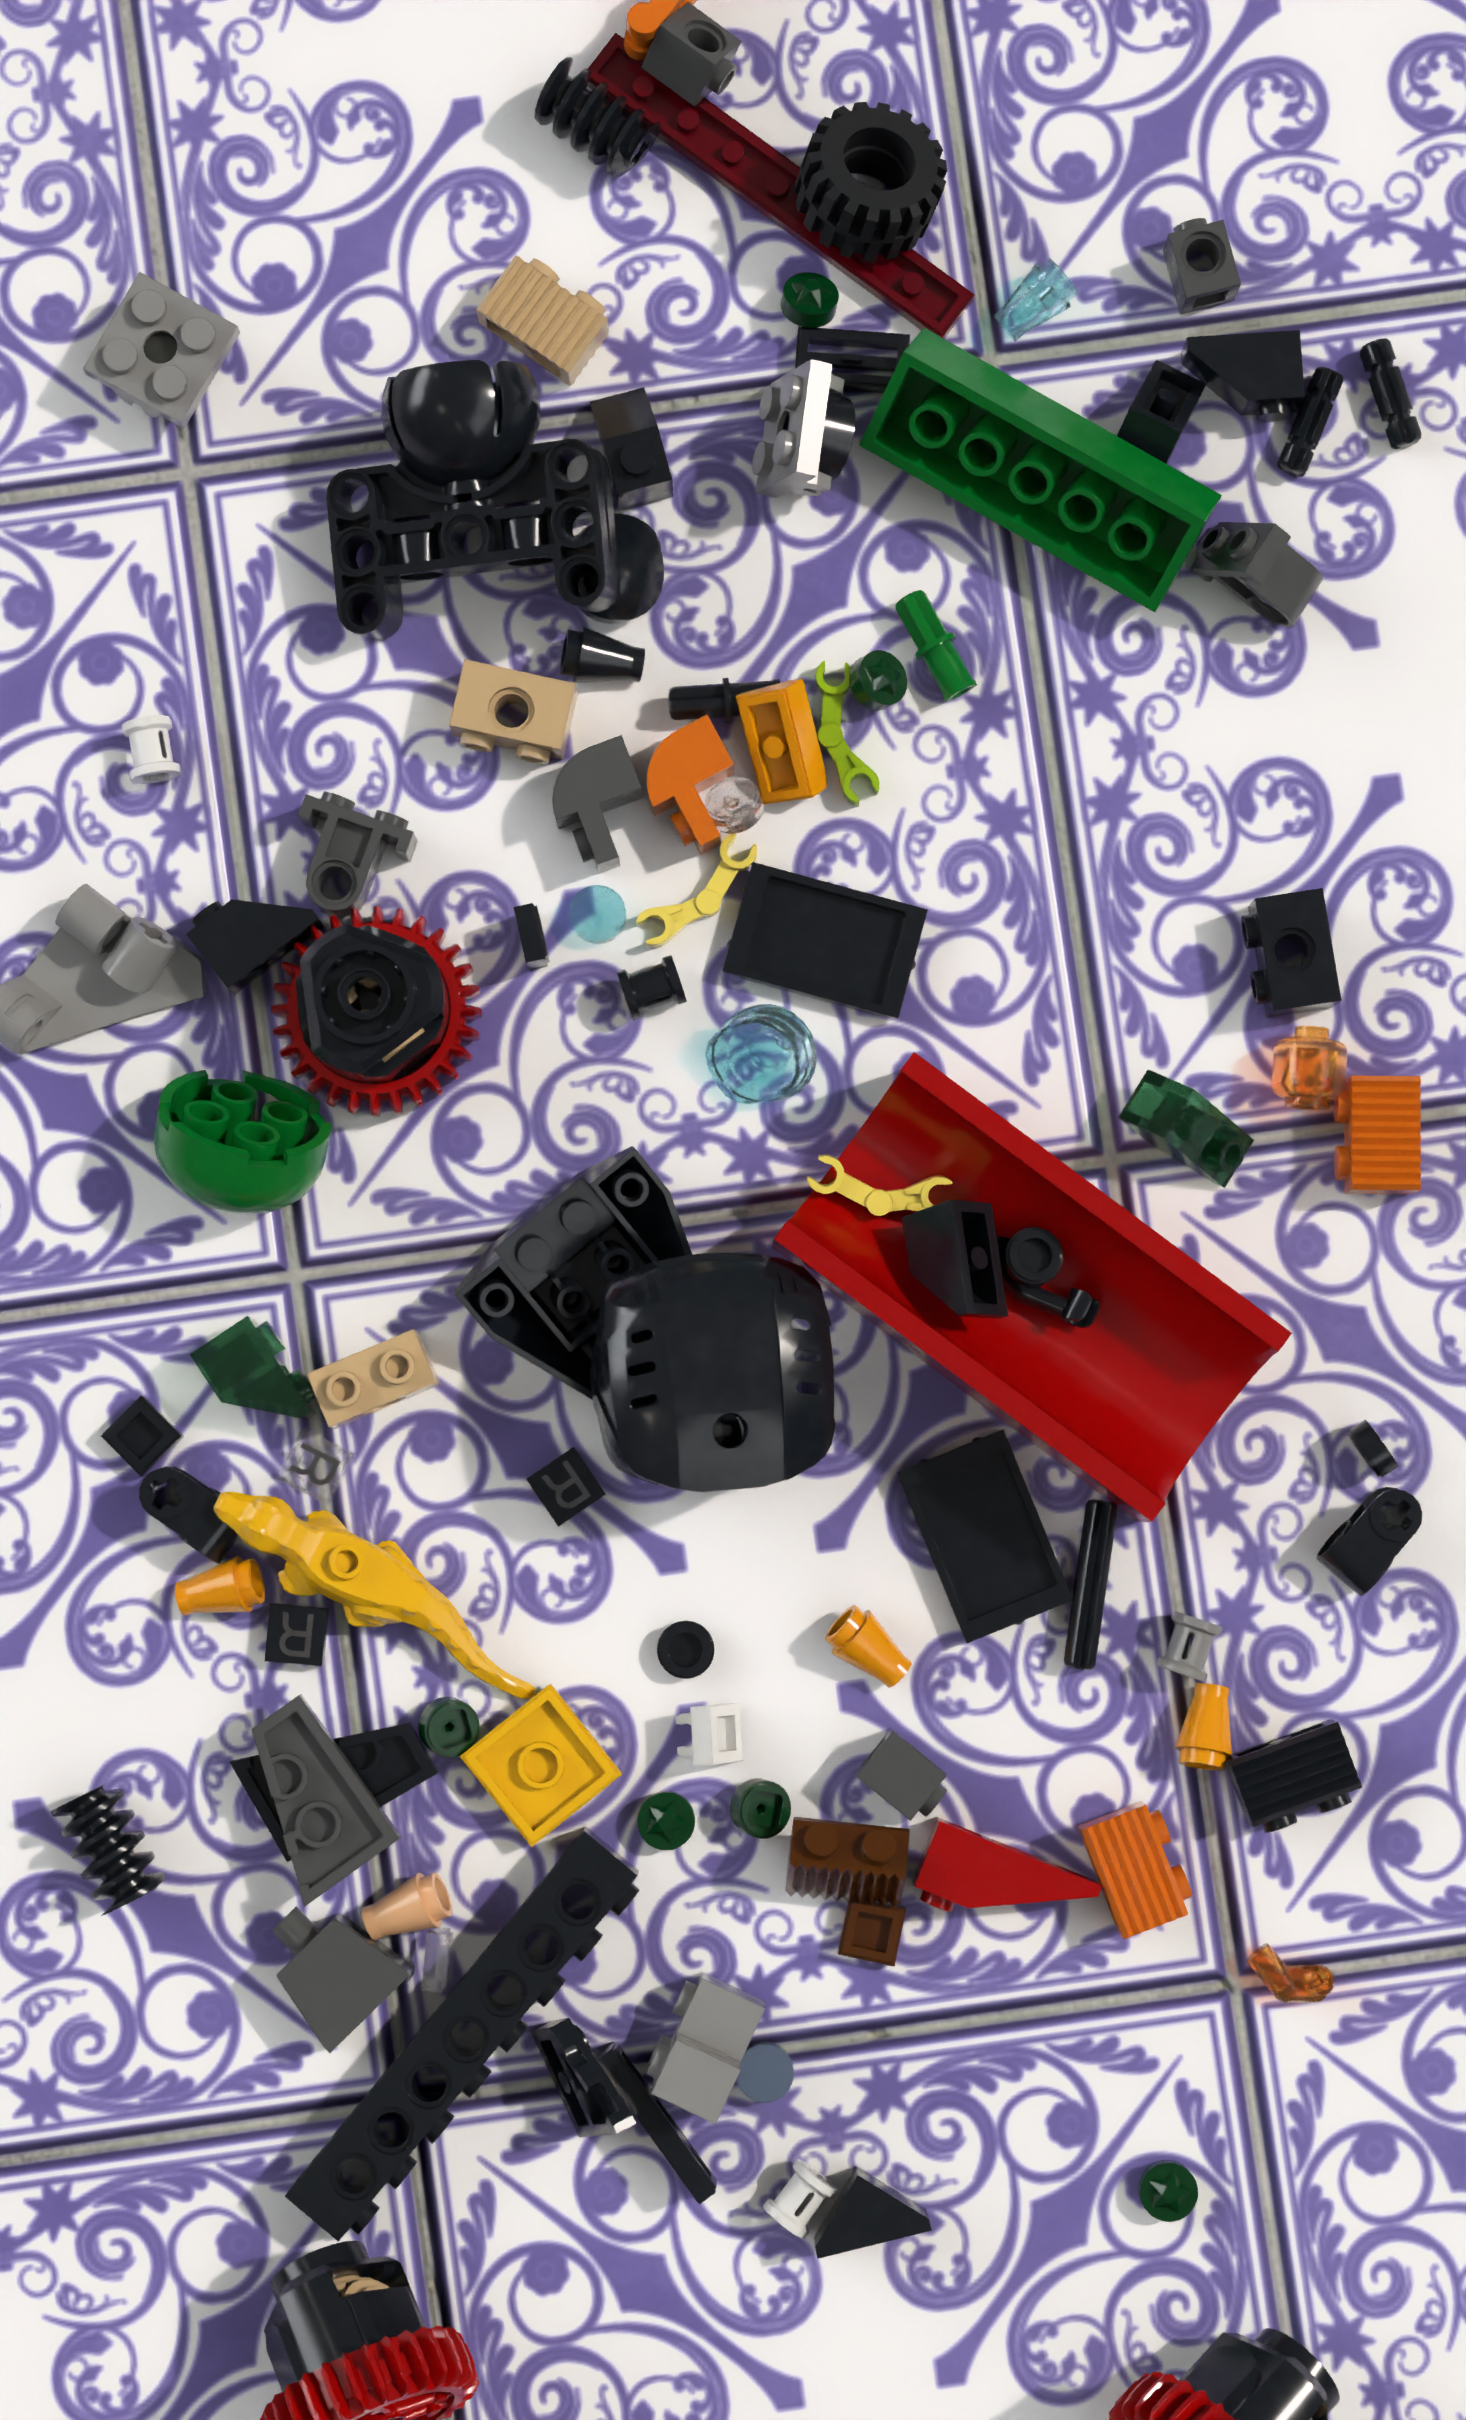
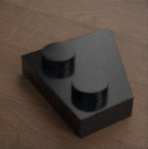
M570 2018L549 2021L531 2031L579 2138L618 2134L636 2124L627 2105L592 2054L583 2031L577 2025H573Z

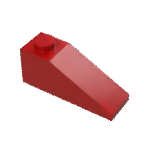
M936 1817L912 1879L914 1887L923 1890L920 1896L921 1901L948 1912H952L955 1903L966 1908L1093 1898L1099 1897L1102 1885L1097 1880L939 1817Z

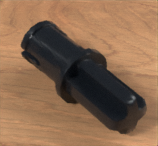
M722 678V684L672 687L669 689L668 694L669 713L674 720L699 719L708 715L709 718L724 717L725 723L731 722V717L740 716L736 695L778 684L780 679L729 683V678Z

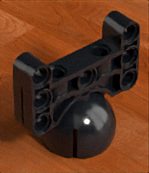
M481 360L452 361L418 366L403 370L396 377L387 378L382 394L381 419L386 439L395 456L400 460V463L397 467L387 464L347 469L335 475L327 487L326 500L337 613L340 622L347 630L376 640H383L394 635L403 622L401 583L554 563L558 593L565 601L590 612L606 610L615 603L620 593V573L610 469L607 459L601 452L578 439L567 438L559 441L533 444L540 424V399L536 382L527 366L510 361L494 363L493 372L496 380L494 383L489 366ZM585 455L588 462L585 475L579 481L570 482L567 476L570 462L577 456ZM366 485L369 493L368 501L360 511L354 512L351 506V497L356 489ZM535 501L540 502V504L505 508L506 505L528 503ZM590 512L593 518V528L585 538L576 540L572 531L573 524L580 514ZM430 516V519L396 523V520ZM480 527L483 534L482 544L475 553L468 555L464 549V539L471 529ZM370 541L374 548L373 559L369 565L360 569L356 561L357 552L364 543ZM595 569L599 577L598 586L594 593L582 598L578 590V581L586 571ZM376 598L379 603V614L372 624L366 626L362 619V609L366 602Z

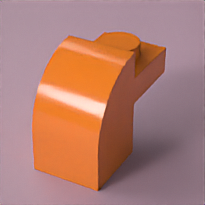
M708 715L691 722L666 737L653 753L647 770L648 798L654 816L675 806L677 812L669 817L684 846L694 842L700 855L721 845V835L698 793L734 775V763Z

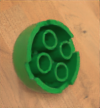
M206 1070L182 1075L166 1085L160 1095L155 1124V1152L166 1177L188 1198L222 1212L247 1215L262 1214L293 1204L303 1197L319 1178L327 1155L332 1123H326L319 1114L321 1103L305 1090L286 1081L244 1070L242 1071V1082L226 1079H208L209 1075ZM257 1091L270 1094L279 1100L268 1102L263 1106L260 1122L253 1121L258 1099Z

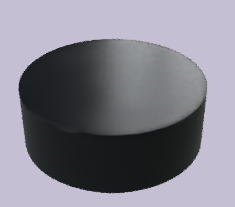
M1028 1227L1018 1231L1007 1242L1003 1251V1265L1006 1273L1014 1282L1024 1287L1034 1288L1047 1284L1057 1275L1063 1263V1250L1059 1240L1048 1230L1039 1227Z
M1366 1419L1349 1430L1350 1434L1348 1436L1377 1477L1383 1478L1399 1467Z
M683 1620L671 1624L663 1631L658 1640L657 1656L659 1662L669 1674L677 1678L689 1679L701 1675L708 1669L714 1657L715 1648L711 1634L704 1626L694 1621Z

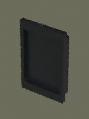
M752 862L747 884L742 889L743 898L732 938L727 943L728 952L722 971L739 976L744 980L877 1016L882 1015L898 1020L911 970L916 966L915 955L928 909Z
M1004 1429L983 1438L975 1437L972 1442L931 1459H921L918 1464L897 1472L966 1643L1011 1625H1020L1028 1618L1073 1600Z

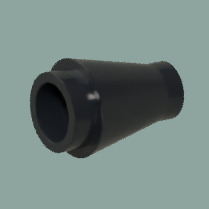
M582 626L580 631L567 629L561 655L560 674L573 676V682L621 680L640 682L644 667L645 648L631 646Z

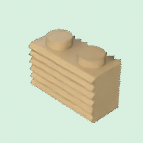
M515 255L476 309L478 321L485 328L571 386L609 334L608 319L603 315L606 310L599 301L588 293L578 290L576 295H573L567 289L562 288L557 283L560 280L559 276L545 263L535 258L530 263H527Z

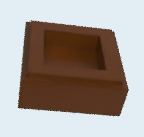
M855 1898L847 1903L837 1951L838 1955L895 1966L906 1908L901 1906L894 1908L891 1904H885L882 1907L878 1901L870 1905L867 1900L859 1904Z

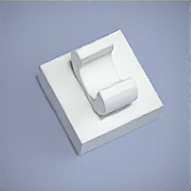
M718 1703L690 1707L691 1712L675 1717L676 1724L691 1725L692 1745L677 1747V1754L685 1758L693 1757V1766L743 1761L740 1703Z

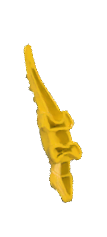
M237 1492L220 1493L213 1507L217 1517L232 1528L243 1542L250 1547L267 1554H276L287 1561L284 1570L278 1572L279 1583L287 1593L296 1596H313L320 1593L342 1604L348 1624L354 1627L381 1628L386 1624L400 1622L413 1625L437 1639L463 1668L484 1683L521 1699L531 1698L536 1694L537 1691L534 1686L503 1671L486 1656L476 1643L456 1608L444 1594L424 1578L396 1542L388 1540L375 1545L347 1531V1528L335 1515L325 1510L313 1511L307 1515L308 1521L305 1522L299 1519L292 1508L282 1499L272 1496H252Z

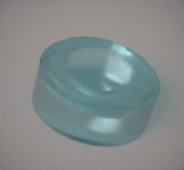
M592 885L582 889L575 895L570 904L569 918L573 930L581 939L593 944H603L612 941L622 932L626 923V909L622 898L616 891L607 886Z

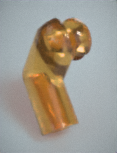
M1268 1943L1260 1946L1246 1959L1250 1967L1281 2002H1320L1334 1988V1976L1326 1966L1320 1964L1286 1965Z

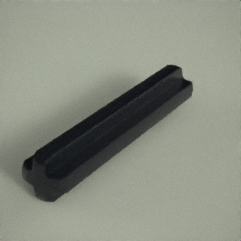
M1092 1499L1088 1500L1085 1507L1063 1660L1065 1665L1070 1668L1092 1670L1096 1665L1118 1511L1117 1505L1110 1501Z

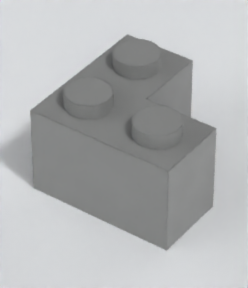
M702 1972L696 1985L686 1981L672 2013L681 2017L672 2038L661 2034L647 2065L648 2070L646 2074L653 2077L651 2094L716 2124L741 2071V2060L764 2013L765 2001Z

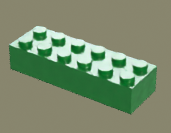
M923 328L903 352L859 443V446L1153 612H1156L1173 585L1222 496L926 328Z

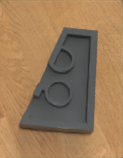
M302 1694L251 1729L269 1791L275 1802L284 1833L283 1838L288 1855L291 1856L299 1883V1892L305 1907L402 1836Z

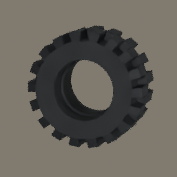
M856 102L852 111L848 110L845 106L839 107L833 111L831 119L824 117L818 124L815 133L812 134L798 172L794 192L798 194L795 202L798 213L806 214L803 224L810 233L818 231L821 234L819 242L827 248L833 244L841 248L840 255L851 258L853 253L861 254L863 261H875L877 254H882L886 260L896 258L900 249L905 252L915 247L918 238L924 236L945 188L946 181L944 178L947 173L946 160L940 159L943 149L939 141L929 140L928 137L931 130L923 122L918 125L911 121L912 114L901 109L900 114L890 111L889 104L878 102L876 108H869L867 102ZM860 173L872 176L883 182L890 190H877L865 186L851 174Z

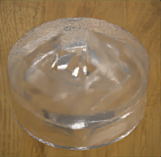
M741 777L729 778L717 783L707 793L704 805L718 831L727 834L748 830L760 820L764 811V803L756 784L749 779Z

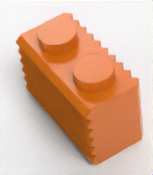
M1351 1075L1344 1080V1089H1336L1334 1095L1335 1123H1344V1146H1336L1334 1176L1335 1180H1344V1194L1407 1195L1421 1190L1420 1076Z
M1140 1801L1077 1826L1098 1882L1102 1885V1892L1116 1929L1123 1939L1141 1934L1144 1931L1188 1915L1183 1900L1193 1897L1181 1865L1178 1864L1173 1867L1169 1865L1162 1846L1172 1841L1159 1809L1149 1813L1146 1804Z

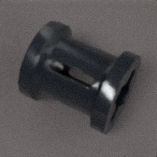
M671 955L663 957L660 964L630 974L625 969L617 972L633 1021L641 1018L642 1011L675 1001L677 1004L687 1002Z

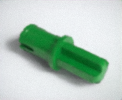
M917 590L905 595L896 603L895 607L918 649L915 653L916 659L924 660L943 693L945 702L964 695L973 689L977 683L972 679L953 644V641L956 640L954 632L947 633L924 591Z

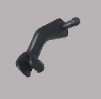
M1002 1236L997 1237L1003 1284L1015 1300L1020 1304L1056 1315L1060 1319L1079 1328H1087L1093 1323L1100 1303L1092 1298L1088 1292L1072 1287L1068 1296L1064 1297L1041 1287L1029 1288L1014 1282L1006 1273L1003 1265V1251L1010 1239Z

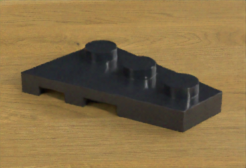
M411 1722L333 1739L380 1807L439 1773ZM259 1755L230 1761L232 1768L287 1862L291 1861V1856L288 1855L283 1838L284 1833L273 1797H271Z

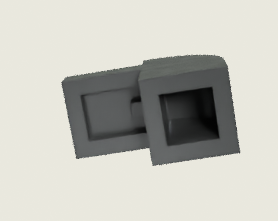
M622 735L590 746L575 754L561 769L553 789L552 803L558 829L580 821L581 828L572 831L583 863L594 859L599 874L620 866L617 850L602 813L643 798L642 787Z

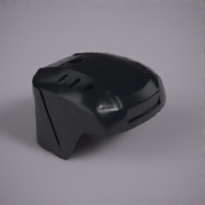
M729 1252L701 1253L657 1260L631 1269L610 1280L605 1285L599 1307L598 1333L590 1369V1385L593 1406L598 1416L603 1445L608 1458L614 1466L631 1477L655 1485L688 1491L708 1492L768 1486L791 1479L823 1459L832 1444L836 1422L834 1419V1363L829 1327L832 1325L821 1285L805 1267L781 1258L761 1254ZM792 1319L806 1320L809 1324L808 1329L793 1328L791 1326ZM643 1330L651 1332L650 1340L639 1343L631 1341L633 1333ZM796 1350L802 1351L801 1360H796L794 1357ZM649 1361L654 1364V1370L636 1376L628 1374L630 1366ZM798 1383H802V1393L797 1391L796 1386ZM654 1394L657 1397L656 1404L638 1409L631 1407V1401L635 1398ZM738 1419L741 1421L743 1425V1437ZM714 1424L722 1425L723 1436L714 1438Z

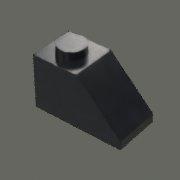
M1300 330L1187 337L1180 353L1181 364L1200 381L1206 383L1208 388L1241 416L1256 415L1258 421L1275 422L1285 420L1291 416V412L1298 411L1305 397Z
M1156 360L1131 404L1117 436L1168 464L1207 384Z
M644 387L590 401L604 457L607 459L610 469L611 483L619 511L673 497L671 472L658 425Z
M231 899L223 906L219 901H216L204 908L193 918L192 923L195 927L186 935L226 987L236 995L295 950L293 947L295 943L303 944L312 937L310 933L311 927L321 930L325 926L312 909Z
M950 1199L902 1217L909 1270L912 1276L958 1316L1001 1319L1008 1316L992 1203Z

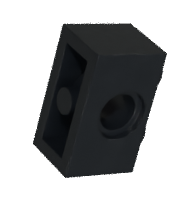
M1323 888L1255 898L1248 906L1249 914L1242 915L1241 917L1246 949L1255 948L1258 970L1251 971L1250 975L1255 1004H1264L1266 1018L1336 1006L1342 999ZM1287 940L1298 945L1303 956L1301 966L1288 968L1281 965L1275 956L1276 943Z

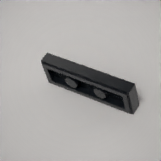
M613 2041L598 2052L596 2060L609 2080L700 2205L716 2193L717 2179L658 2097L651 2094L652 2089L619 2043L615 2044Z

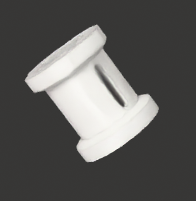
M152 715L135 718L122 724L123 734L125 737H129L134 769L129 772L132 783H158L181 775L180 764L173 762L168 731L173 727L169 716Z
M797 2159L793 2165L795 2171L793 2176L775 2200L767 2199L763 2208L780 2225L797 2237L804 2239L809 2233L807 2224L827 2198L834 2199L839 2190L816 2169L806 2162Z

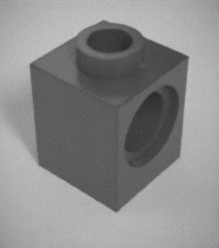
M687 2L660 24L641 68L693 106H696L712 91L719 95L729 85L737 71V66L732 61L742 41Z
M1196 218L1177 225L1173 229L1174 232L1168 234L1163 254L1180 315L1234 301L1241 282L1224 220L1207 224L1205 218ZM1197 252L1203 253L1212 260L1214 268L1205 272L1194 270L1188 264L1186 256Z
M891 1728L855 1772L858 1779L910 1821L918 1811L927 1817L947 1792V1789L941 1785V1782L947 1776L946 1773Z

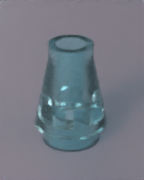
M1049 258L1042 266L1034 264L1002 309L993 317L1009 337L1016 341L1023 334L1072 307L1069 301L1079 292L1061 268Z

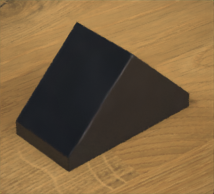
M856 2166L814 2236L815 2250L819 2259L932 2231L927 2210Z

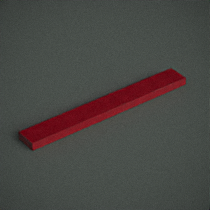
M617 33L612 36L588 68L591 71L587 85L590 89H595L602 82L607 83L609 89L605 100L612 103L621 95L626 97L627 102L623 111L624 114L630 116L641 108L645 111L641 124L642 127L647 130L656 122H660L661 130L657 138L921 331L923 328H926L938 336L946 338L974 301L975 294L913 249L908 252L900 249L898 256L886 260L882 254H877L875 261H863L861 254L853 253L852 257L848 258L839 254L841 248L833 244L829 248L819 242L821 234L818 231L811 233L803 224L806 214L798 213L795 202L798 194L794 192L800 170L797 164L708 99L704 98L696 106H693L641 68L644 60H635L625 52L623 37Z

